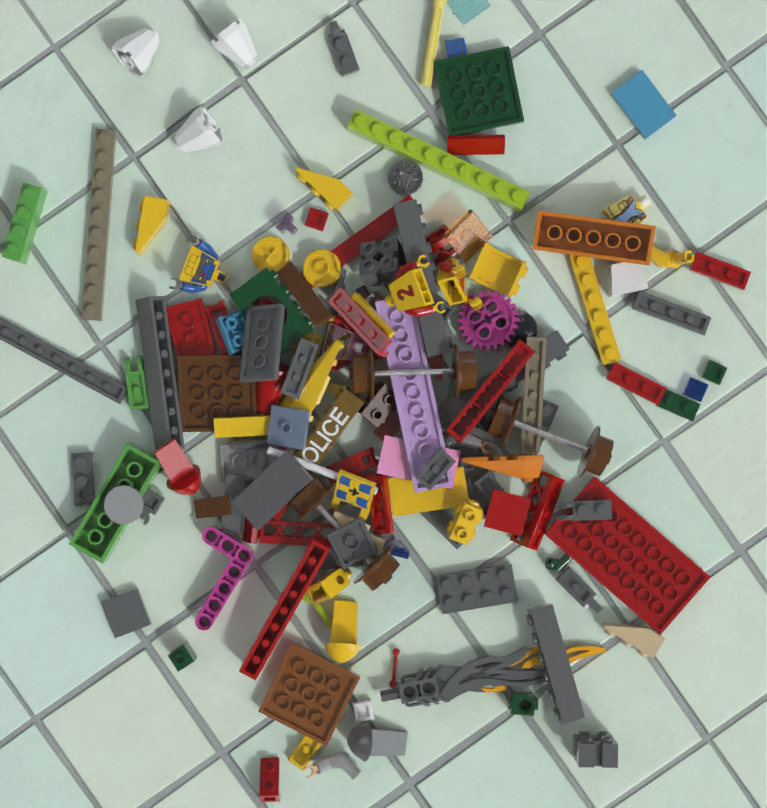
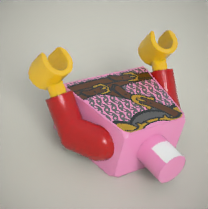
M335 315L329 320L333 324L329 323L322 355L335 340L342 341L344 348H341L335 359L338 362L330 370H340L347 367L352 362L353 354H366L368 351L367 344L362 343L363 339L343 317Z

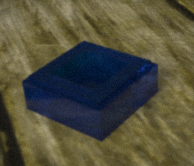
M690 377L682 395L701 402L709 384Z
M394 546L390 554L408 559L410 552L409 549Z

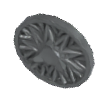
M411 160L395 162L388 172V183L397 194L411 195L416 193L422 185L423 172L420 166Z

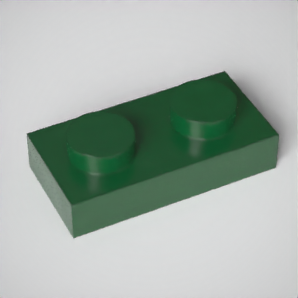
M666 389L657 407L693 422L701 404Z

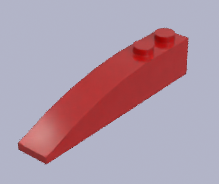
M519 340L446 429L445 433L461 444L535 351Z

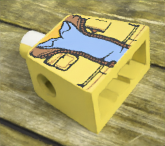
M630 195L606 207L601 213L606 219L641 224L647 217L644 209L651 203L645 195L637 201Z

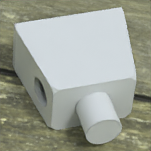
M616 261L617 264L608 266L609 298L648 289V284L640 264Z

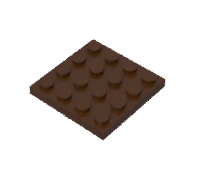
M242 354L177 356L179 408L183 432H214V418L257 416L256 382L243 383L239 380Z

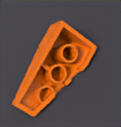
M540 454L459 457L460 462L515 478H521V482L533 481V478H538L544 460V455Z

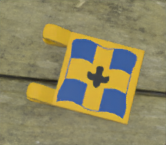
M340 469L330 508L338 510L342 501L362 508L359 517L366 521L371 511L370 508L376 483Z

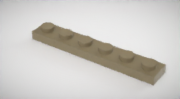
M527 336L526 345L533 349L535 353L525 364L522 423L541 430L547 338ZM521 429L520 452L540 453L541 436Z

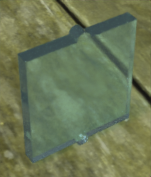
M447 0V4L452 9V14L457 16L462 25H465L490 7L487 0Z

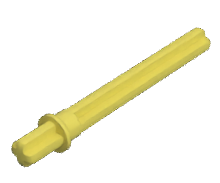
M432 0L433 7L420 85L424 87H430L432 84L444 4L447 3V0Z

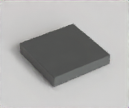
M362 517L326 534L343 569L378 553Z
M138 588L101 603L115 638L152 624Z

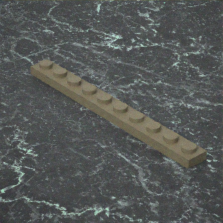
M96 129L82 320L102 321L116 130Z

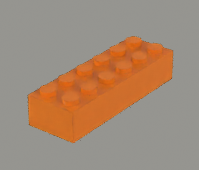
M538 210L532 249L649 266L656 226Z

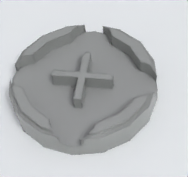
M122 485L113 488L108 492L104 501L106 515L117 524L134 522L140 517L144 509L142 495L131 486Z

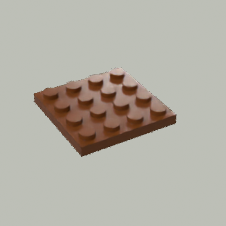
M292 642L258 712L327 747L361 676Z

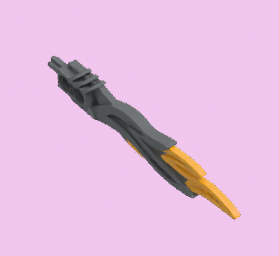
M594 645L573 646L566 649L567 654L578 650H588L568 657L569 663L606 651L605 648ZM525 646L502 657H479L462 666H442L443 664L435 669H433V666L428 667L426 671H423L424 668H421L416 673L401 676L400 681H397L398 687L381 690V701L385 702L401 698V703L407 707L418 705L428 707L431 706L429 703L438 705L441 704L439 701L450 702L455 697L468 691L499 692L507 690L506 686H531L545 682L542 675L544 668L528 669L543 665L539 663L537 655L526 660L520 669H509V667L516 665L526 657L538 652V646L531 649ZM495 662L486 666L476 667L481 664ZM480 671H483L484 673L496 674L490 676L471 678L461 682L467 676ZM436 677L446 681L440 692ZM425 683L433 685L430 691L423 690ZM490 685L493 686L492 688L483 687V686H490ZM406 687H413L414 692L411 695L404 693Z

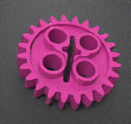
M487 290L486 295H483L482 291H479V298L484 306L475 311L471 305H462L461 307L464 312H458L462 319L457 320L462 326L458 330L463 332L462 338H467V344L472 343L473 349L479 345L481 352L484 347H486L488 352L491 351V347L498 351V345L505 348L504 342L512 343L509 337H516L513 330H519V326L515 324L520 322V319L515 317L519 315V311L514 310L516 308L515 303L510 304L512 301L510 297L505 300L504 293L498 296V291L495 290L493 295H491L490 290ZM492 304L497 305V308H496L495 311H493V312H489V311H488V307H489L490 305H492ZM479 314L480 319L478 321H471L473 315ZM487 318H489V319L491 320V322H492L491 324H488V323H487V321H486ZM501 320L507 321L506 326L503 328L497 327L498 322ZM489 330V336L482 338V331Z

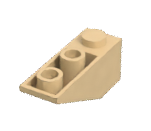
M605 622L601 624L605 628L604 632L613 638L615 635L621 638L620 642L629 648L634 646L638 649L636 652L645 658L647 656L654 658L665 641L663 636L644 625Z

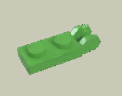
M141 355L136 357L138 371L133 372L130 357H125V377L130 411L150 408Z

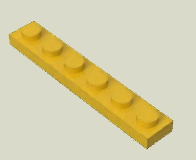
M570 255L569 260L601 364L603 366L622 360L590 257Z

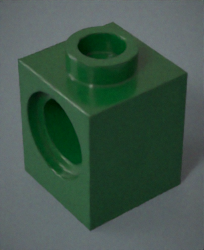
M188 641L172 650L168 655L178 672L197 659V655Z
M511 691L510 713L534 716V711L538 710V698H536L533 692ZM522 700H529L528 706H519Z

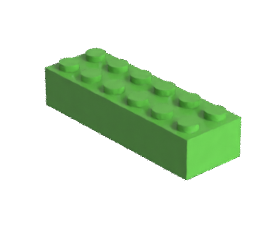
M133 443L126 444L69 545L100 563H104L109 559L128 524H117L110 520L104 509L105 498L113 488L122 485L133 487L143 497L162 467L156 456Z

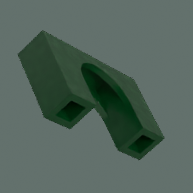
M266 267L229 295L241 311H244L254 302L266 296L277 297L284 303L287 310V320L283 326L281 355L299 342L300 338H304L311 333L314 324L308 316L304 317L301 314L302 307L296 300L292 301L288 295L291 292L285 284L282 286L277 281L279 276L274 269L269 270Z

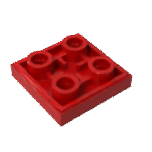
M493 489L483 526L522 536L531 498Z

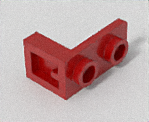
M279 757L260 759L259 797L261 802H280Z

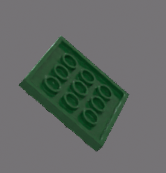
M509 46L434 61L448 136L466 135L524 123Z

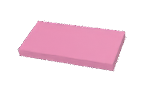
M384 435L377 468L378 474L412 480L403 439ZM446 448V453L456 461L450 468L454 485L461 451ZM453 485L445 486V488L453 489Z

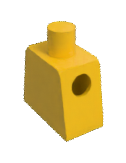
M338 568L310 584L306 592L314 605L333 598L349 586V578L352 577V572L349 568Z

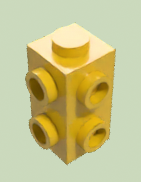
M469 498V500L462 499L461 503L456 505L454 519L449 521L446 528L449 539L464 545H468L469 540H473L476 533L474 529L477 523L480 524L484 515L479 502Z

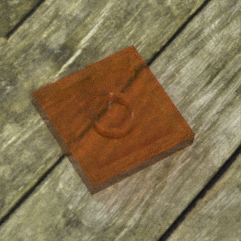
M471 209L443 235L444 239L465 263L484 246L485 242L487 243L493 237Z

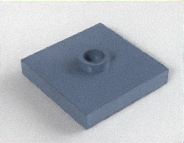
M272 405L267 443L304 450L306 448L310 411Z

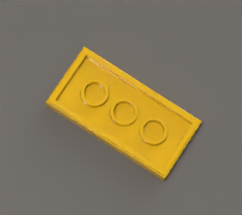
M464 467L457 468L453 489L441 487L431 489L430 491L414 493L412 480L398 477L387 479L393 517L453 508L458 503H461L462 499L469 500Z

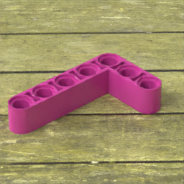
M217 526L207 527L202 533V539L206 544L230 557L231 561L196 617V627L202 631L208 630L213 625L254 557L253 548ZM209 530L216 532L217 537L215 540L208 538L207 532ZM225 540H230L233 543L231 550L224 547ZM240 551H248L249 559H242ZM232 566L237 567L240 571L239 575H232L230 568ZM222 583L229 585L230 590L228 592L221 590L220 585ZM213 599L217 600L220 607L213 608L210 601ZM202 616L209 618L210 623L208 625L201 623L200 618Z

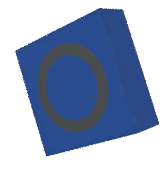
M464 38L445 41L448 58L467 55Z

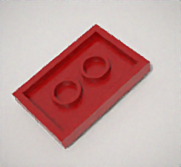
M202 298L166 307L176 356L217 354Z

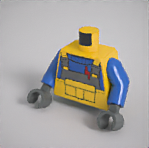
M189 233L193 235L194 239L191 242L185 241L195 246H191L179 279H170L176 281V286H169V288L196 293L205 291L207 287L212 288L214 281L225 284L228 273L219 270L221 262L218 261V254L210 244L199 239L196 234Z

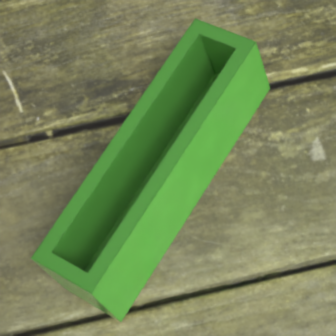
M23 182L1 257L22 264L27 263L48 191Z

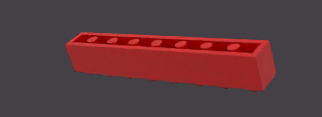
M316 534L313 535L243 659L239 669L240 673L256 681L330 551L331 543Z

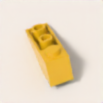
M301 168L295 169L298 174L296 178L302 184L307 183L311 187L310 191L317 198L321 196L325 200L324 205L331 211L334 209L338 212L353 197V193L339 179Z
M144 196V201L141 200L139 211L142 212L141 219H138L136 224L138 237L133 242V250H135L136 254L142 255L166 224L170 208V202L167 199Z

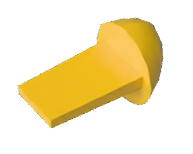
M334 600L330 642L325 643L328 655L338 663L347 662L352 659L362 647L357 645L358 602Z

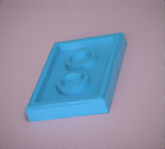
M643 70L611 93V96L644 139H647L677 116Z

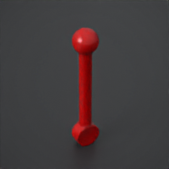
M397 648L393 650L392 679L389 682L391 688H395L397 685L395 677L397 659L400 654V650Z

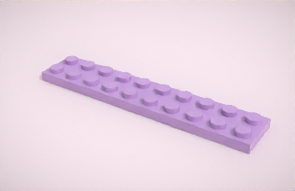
M385 300L375 302L376 312L396 332L391 338L393 342L386 348L389 352L386 357L388 369H429L418 317L408 315L404 310L398 311L396 305L389 307ZM430 375L390 376L414 493L427 491L428 489L415 477L440 448L446 452ZM450 469L432 489L453 485Z

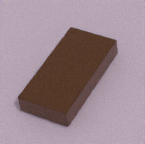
M229 495L193 500L196 519L232 514Z

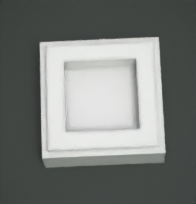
M371 699L352 703L355 722L374 720Z

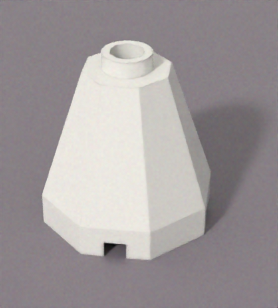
M239 18L237 21L238 25L236 22H233L216 36L217 42L213 39L210 43L215 50L241 68L246 66L248 69L257 62L255 60L257 53L245 22L242 18Z
M143 28L116 41L112 46V53L123 67L126 65L130 67L128 71L131 74L142 78L146 74L160 42L158 39L159 35L153 29Z
M200 106L195 109L175 135V145L179 151L189 153L218 146L224 142L221 129L217 130L215 126L217 122L206 108Z

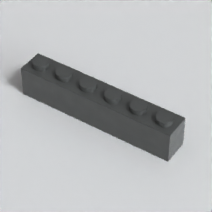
M547 603L527 609L526 619L528 625H532L534 633H531L534 645L537 644L538 646L537 658L544 667L542 675L550 688L547 690L550 701L554 702L553 714L555 719L559 720L562 724L585 718L553 604Z

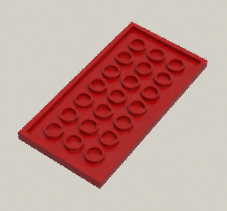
M593 476L572 501L610 499L612 519L573 521L558 520L557 518L544 534L661 635L710 579V576L599 479ZM572 507L566 508L561 514H572Z

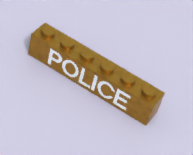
M348 386L344 390L341 388L335 395L336 402L333 405L329 404L324 410L325 417L322 421L318 419L313 425L314 432L311 436L307 434L306 448L304 450L300 449V451L296 449L292 455L319 465L366 399L358 393H354ZM304 468L310 475L313 473V471Z

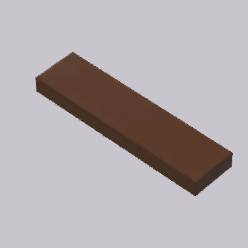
M292 261L276 272L317 329L333 318Z

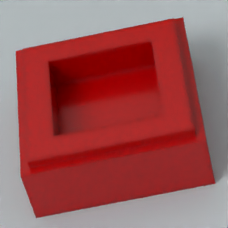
M311 207L305 226L323 232L329 213Z

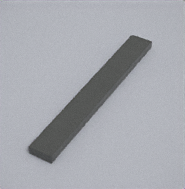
M0 317V340L114 402L122 403L128 391L126 385Z

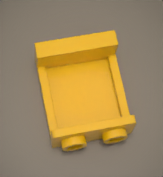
M485 242L468 279L490 290H497L499 294L504 293L505 297L511 298L512 295L516 296L520 288L518 284L520 277L524 278L528 271V267H526L527 262L501 252Z

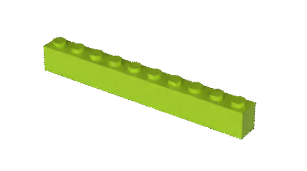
M355 109L347 126L348 132L407 160H411L518 213L523 209L530 194L529 191L357 109Z

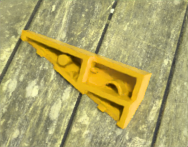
M335 340L313 365L299 400L286 396L279 406L309 410V422H312L314 418L311 415L317 404H320L331 378L328 374L331 367L336 366L338 362L335 359L341 348H344V343Z

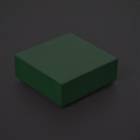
M708 360L701 378L720 385L727 367Z

